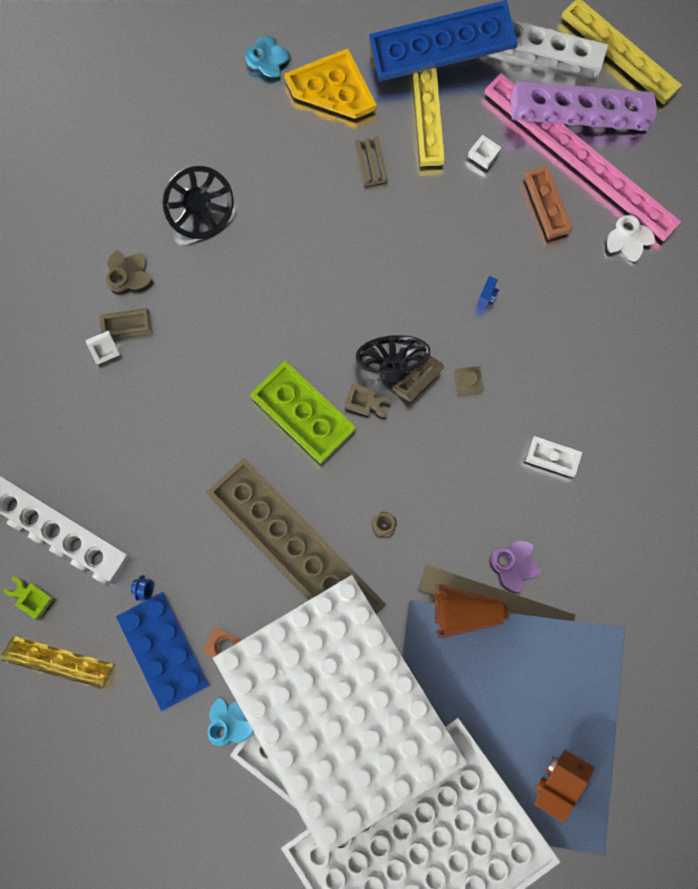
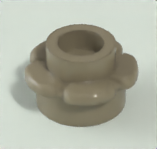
M380 512L372 520L375 534L378 536H391L395 532L394 528L397 526L396 518L388 512ZM383 522H385V523L387 524L386 527H383V526H382V523H383Z

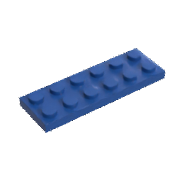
M507 0L369 34L379 82L515 49L518 44Z

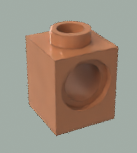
M213 627L202 652L215 657L221 653L220 644L224 640H231L233 645L243 639Z

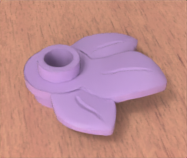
M517 541L509 548L497 549L491 556L492 567L500 573L502 584L513 592L521 593L523 590V580L532 579L541 574L538 564L529 557L533 550L531 543ZM501 556L508 559L507 565L500 564L499 558Z

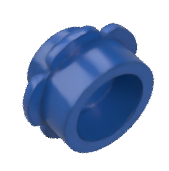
M141 575L138 577V580L135 579L132 582L131 594L134 595L135 600H148L153 592V581Z

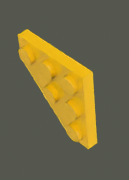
M348 48L284 73V79L293 97L354 119L377 110V105Z

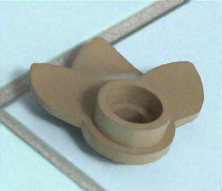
M116 250L109 257L107 262L109 273L106 276V282L111 290L116 292L124 291L127 288L138 290L151 282L152 276L144 272L146 258L143 253L125 258L119 250ZM117 278H123L121 283H115Z

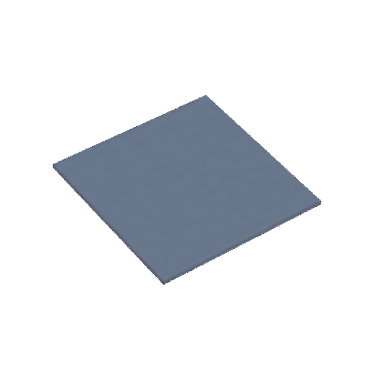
M410 600L403 659L444 726L446 727L457 718L461 720L549 846L605 855L625 628L509 613L508 619H504L503 625L448 638H437L436 630H440V623H435V603ZM564 749L595 767L587 786L575 803L565 823L534 805L539 795L534 791L542 776L545 778L549 777L550 774L546 772L550 761L553 756L559 759Z

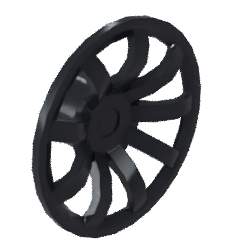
M206 166L187 167L177 172L166 185L162 199L163 212L169 225L182 236L191 239L208 238L218 233L228 223L234 206L233 191L226 178L218 171ZM195 172L208 173L204 183L198 187ZM188 174L190 186L184 189L176 182ZM214 177L224 186L212 192L206 191L212 184ZM172 188L181 194L180 201L168 202ZM227 194V207L210 202L213 198ZM183 207L182 215L174 222L169 209ZM208 208L225 213L218 224L208 213ZM190 214L193 218L192 232L180 227L185 223ZM199 215H203L212 229L199 232Z
M384 336L370 340L360 346L356 352V362L366 371L382 374L383 379L386 381L398 382L407 377L408 371L424 365L431 356V350L425 341L413 336ZM389 341L390 354L386 352L380 343ZM395 341H405L399 353H396ZM415 343V344L419 345V346L413 347L412 349H410V350L407 352V350H408V348L410 347L411 344ZM370 347H374L379 352V354L367 349ZM422 351L424 352V356L422 357L421 355H416L415 353ZM363 356H370V357H372V358L366 359L364 362H363V360H362V357H363ZM412 360L418 361V363L410 367L407 365ZM375 363L378 364L380 368L375 369L370 367L369 365Z

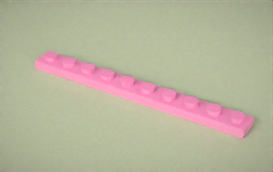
M501 73L486 88L485 94L511 115L510 96L515 84ZM517 120L630 215L635 216L642 225L649 227L653 234L663 242L680 225L681 221L564 124Z

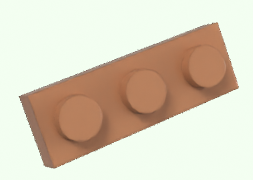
M544 166L525 172V181L548 239L571 233L573 228L549 167Z

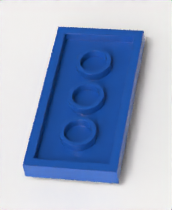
M164 592L116 616L161 711L210 686Z

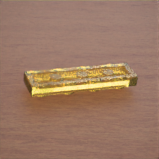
M15 636L11 638L1 653V661L102 690L113 669V664Z

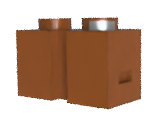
M564 749L559 759L553 756L546 769V772L550 774L549 777L545 778L542 776L534 791L539 795L534 805L565 823L575 803L587 786L595 767Z

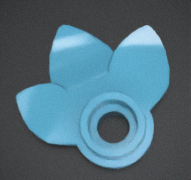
M272 36L259 38L255 46L249 47L245 53L247 64L253 69H260L264 75L269 77H280L279 65L286 63L291 58L288 50L276 45V38Z
M221 698L214 702L209 713L211 724L208 728V737L212 744L225 746L230 741L241 743L253 734L254 731L249 722H247L237 701L229 706ZM225 729L224 735L220 737V731Z

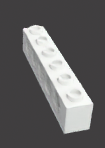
M512 20L518 43L517 48L493 54L596 82L608 45L596 40L580 38L573 34L568 35L557 32L550 28L545 29L534 26L531 23Z
M0 476V515L2 514L9 519L6 524L19 532L22 528L30 532L27 537L40 545L43 541L50 544L49 551L61 558L66 554L73 559L70 564L82 571L85 568L90 569L94 572L92 577L105 585L107 581L113 584L117 582L132 559L131 557ZM17 500V507L13 511H9V503ZM34 513H38V521L35 524L30 525V516ZM55 526H59V535L55 538H51V529ZM81 539L82 545L80 549L72 552L71 544L73 541ZM98 552H102V562L94 565L92 562L93 556Z

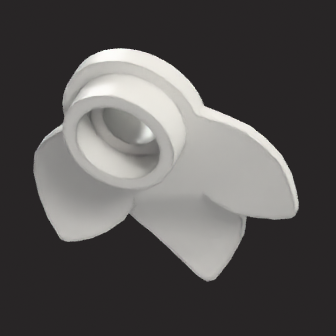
M632 215L621 217L616 223V229L610 232L607 238V248L610 253L621 250L627 259L634 262L642 255L643 245L655 244V237L651 229L640 225L639 220ZM624 226H629L631 231L626 230Z

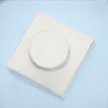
M482 135L469 151L468 157L488 169L501 152L502 147Z
M109 331L86 340L87 346L97 365L120 355Z

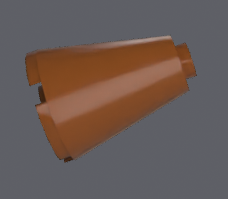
M445 584L436 585V589L440 591V593H435L434 605L435 623H440V630H436L437 638H448L503 625L504 619H508V604L503 603L501 597Z

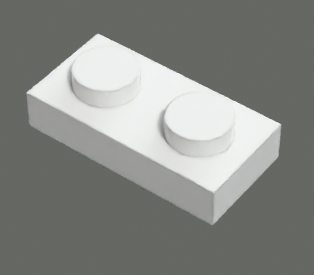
M534 436L525 461L574 477L582 452Z

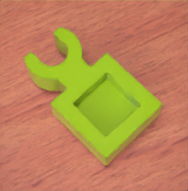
M12 577L11 580L16 582L17 589L11 592V590L4 588L3 592L7 596L18 597L19 599L14 605L35 620H39L54 598L32 583L25 588V584L21 579Z

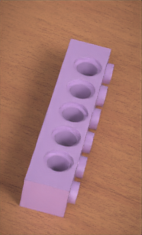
M516 81L510 96L512 120L524 122L534 121L648 131L657 117L655 92Z

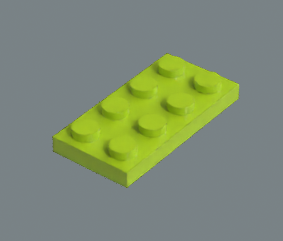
M286 360L250 393V397L320 464L329 458L356 431V427Z

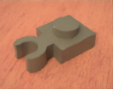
M352 383L345 409L369 416L370 410H374L378 416L387 417L388 411L380 409L379 406L383 403L390 405L391 399L386 396L375 398L376 390Z

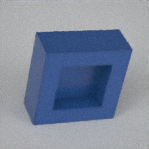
M491 276L488 277L477 306L486 309L489 302L494 303L499 289L495 288L498 279Z

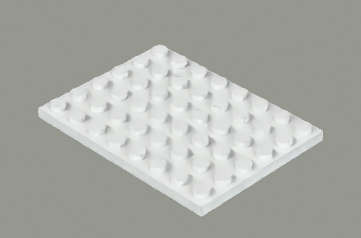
M352 575L213 657L214 662L323 856L467 765L463 755Z
M459 718L445 728L466 760L467 765L325 856L322 855L308 829L281 848L306 889H525L558 865L560 860Z

